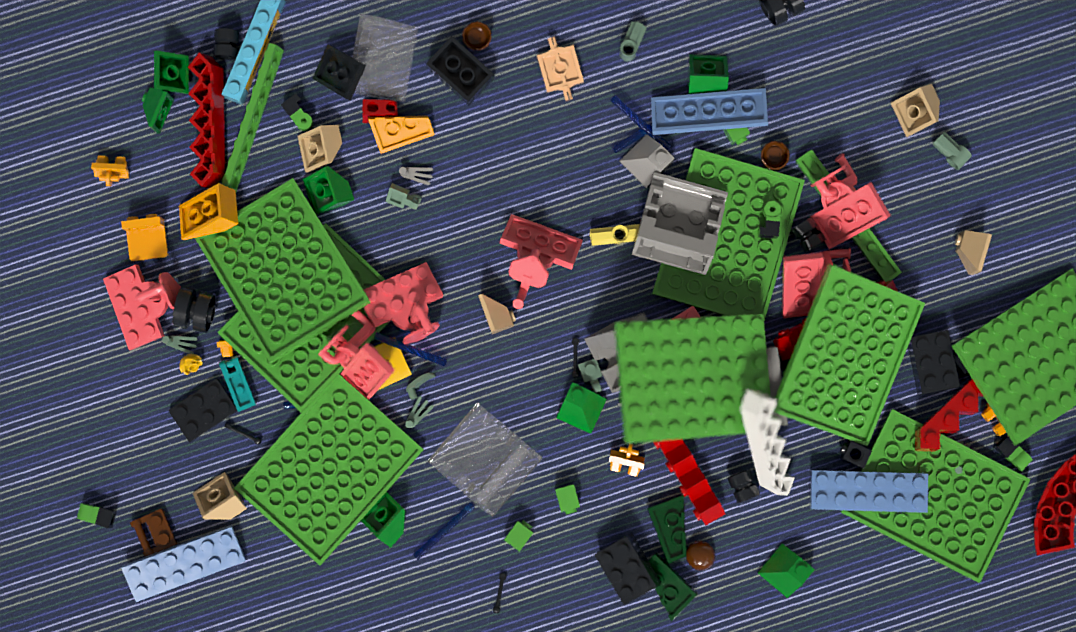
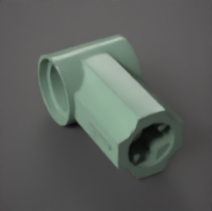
M631 22L620 47L619 54L622 60L628 62L636 57L637 50L647 29L643 24ZM629 47L633 50V53L626 54L623 49Z
M943 132L932 143L946 157V161L956 170H959L972 157L968 149L958 145L946 132Z

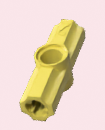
M640 224L590 229L591 246L635 242ZM616 230H621L624 233L623 239L615 237L614 233Z

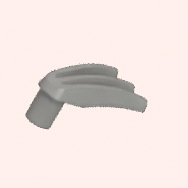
M401 167L399 169L402 177L426 185H430V182L415 178V176L433 177L432 175L416 173V171H433V168Z

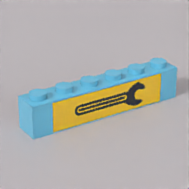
M260 0L222 92L225 99L241 105L244 104L285 0Z

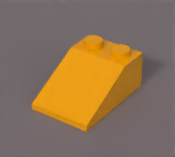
M218 183L179 205L181 239L188 240L215 234L237 225L238 213L235 190Z

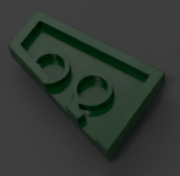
M683 495L647 508L667 563L686 557Z
M655 553L649 560L661 581L655 590L672 622L698 595V592Z

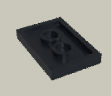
M327 44L312 79L343 98L351 100L366 65L336 47Z
M216 378L168 411L188 442H192L236 413L237 409L220 381Z

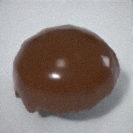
M472 22L463 30V42L469 49L474 51L482 50L489 45L492 39L491 30L482 22Z
M771 141L765 144L761 150V160L769 169L779 170L789 162V149L780 141Z
M694 541L686 550V560L695 570H707L713 566L716 560L715 551L705 541Z

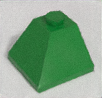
M154 51V89L188 94L189 56Z
M149 88V91H146L143 95L142 106L148 126L157 134H160L174 99L165 91Z
M329 166L303 179L312 209L316 215L342 207L354 200L349 182Z
M572 382L556 418L591 434L607 399Z
M386 492L363 517L361 522L379 540L391 548L404 533L405 509Z
M781 544L757 573L788 598L803 585L815 569L784 544Z

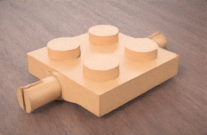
M556 37L548 38L551 50L537 55L546 91L548 93L563 90L565 101H568V96L569 100H571L573 97L570 88L584 83L574 45L565 48L558 47Z

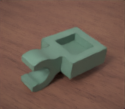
M392 183L385 202L402 209L407 205L417 210L422 197L417 194L408 195L410 190Z
M592 359L578 364L584 383L590 381L594 393L601 392L602 389L598 378L602 377V373L597 360Z

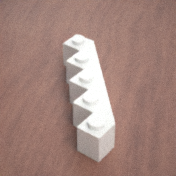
M747 390L743 397L741 412L759 485L777 495H788L795 478L785 473L790 462V458L781 454L786 439L776 435L782 421L772 416L777 400L760 391Z

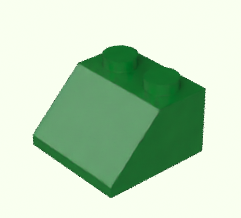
M689 55L688 94L727 91L729 79L727 56Z

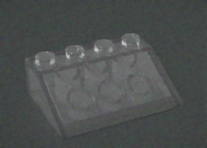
M360 14L353 58L365 64L366 67L356 87L355 94L405 102L418 27L382 17Z

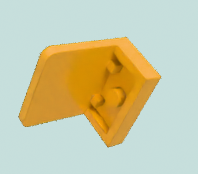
M149 214L143 219H138L135 216L128 217L127 221H121L122 229L127 234L129 258L131 261L168 256L163 218L157 216V214Z

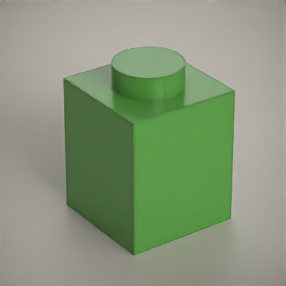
M748 128L723 129L731 145L735 143L740 145L748 140L746 137L750 134Z
M574 484L555 489L561 512L565 511V514L577 512L576 508L580 507Z
M524 520L522 522L517 521L504 540L520 552L533 534V531H531L532 526Z

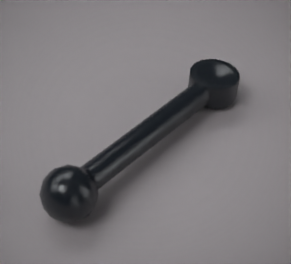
M577 338L572 339L573 372L571 375L573 378L579 376L577 371V345L579 344V339Z
M227 423L224 426L253 440L257 445L262 441L260 437L255 438Z
M504 573L499 575L496 605L493 607V612L496 614L500 612L499 605L503 584L507 578Z

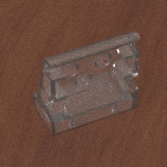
M477 402L429 458L428 462L476 505L493 517L543 458Z

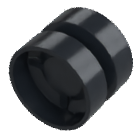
M759 0L763 13L774 26L787 21V13L794 17L805 11L804 0Z
M181 287L174 305L173 326L188 329L192 321L194 331L207 333L215 316L216 295L201 291L196 301L195 289Z

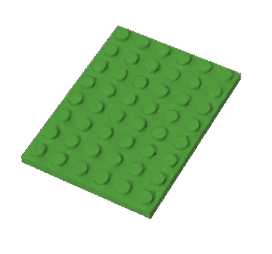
M695 148L685 181L728 192L721 226L717 235L718 239L714 257L706 275L661 263L652 294L724 316L763 314L765 321L805 180ZM769 201H775L781 206L780 230L777 239L758 237V229L764 227L765 217L762 210Z
M293 178L237 212V225L223 232L195 238L270 364L371 303Z
M326 223L323 225L363 290L385 280ZM364 307L359 309L369 319ZM239 311L217 333L302 413L344 370L340 363L329 364L318 354L346 325L349 328L343 334V337L347 341L364 326L350 315L272 364L267 360ZM389 322L384 323L378 327H375L374 333L359 347V349H361L366 343L369 344L386 327V325ZM332 346L328 350L333 357L336 355V348Z
M828 264L776 394L775 400L777 402L773 412L868 446L925 303Z
M1073 269L1060 275L952 345L1014 445L1021 443L1076 406V273Z
M763 314L614 324L624 443L744 434L746 429L741 405L747 390L760 391L771 397Z
M339 374L295 419L234 489L321 566L424 449Z
M891 409L871 448L872 453L865 468H861L860 472L928 474V513L841 510L840 513L980 583L1031 479L940 434L939 450L935 452L915 451V431L923 424ZM959 466L962 467L961 474L955 472V469Z

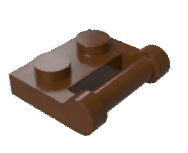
M163 508L130 522L142 545L144 557L178 544ZM145 522L156 544V547L152 549L141 525Z

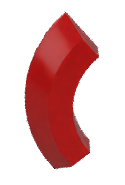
M1076 454L1054 473L1039 500L1034 522L1036 556L1075 548Z

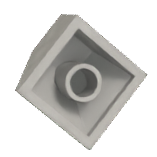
M646 134L620 162L647 188L651 184L654 172L661 174L675 158L660 143Z

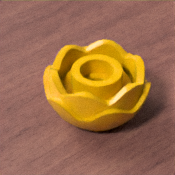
M192 353L185 355L179 364L181 373L189 375L190 372H196L199 366L202 365V358Z

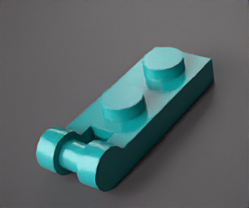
M236 355L231 357V360L219 362L236 409L240 412L257 404L239 357ZM235 366L236 371L230 373L229 368Z

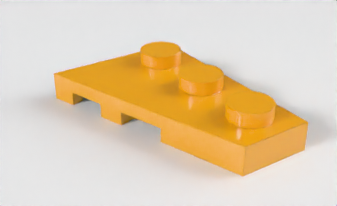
M428 116L368 117L381 154L435 135Z

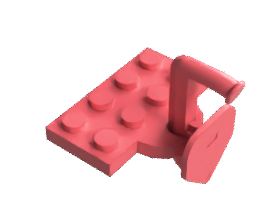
M840 154L835 159V162H838L841 166L839 169L811 184V187L816 186L821 193V202L824 209L810 217L817 224V230H821L826 238L825 243L829 249L891 216L871 182L858 190L853 187L857 184V176L844 157V154ZM843 170L847 177L843 180H838L835 174Z
M511 214L499 243L517 250L518 258L512 261L509 269V275L513 279L522 282L517 297L513 301L514 308H523L530 285L540 288L546 284L549 275L547 269L553 263L572 270L583 240Z
M851 248L783 257V318L808 316L828 264L833 265L831 259H850ZM843 259V270L851 272L848 259Z
M427 262L363 290L371 302L364 306V309L373 327H378L392 320L398 328L411 332L404 337V344L419 342L439 328L438 322L431 324L428 318L429 309L427 304L443 298V293Z
M133 265L103 278L129 350L136 349L165 336L158 318L165 314L168 305L174 310L175 301L181 288L170 273H160L158 277L160 283L154 281L145 282L139 265Z
M358 310L351 315L364 327L347 341L343 337V334L349 328L346 325L318 355L329 364L340 363L344 368L340 375L369 400L394 373L395 369L389 361L384 360L378 354V351L368 343L359 349L374 333L375 328L371 321ZM332 346L336 348V355L334 357L328 352Z

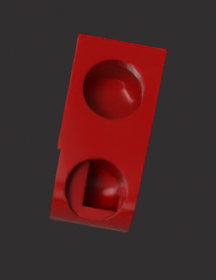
M363 99L362 101L363 123H369L368 117L398 116L396 101Z

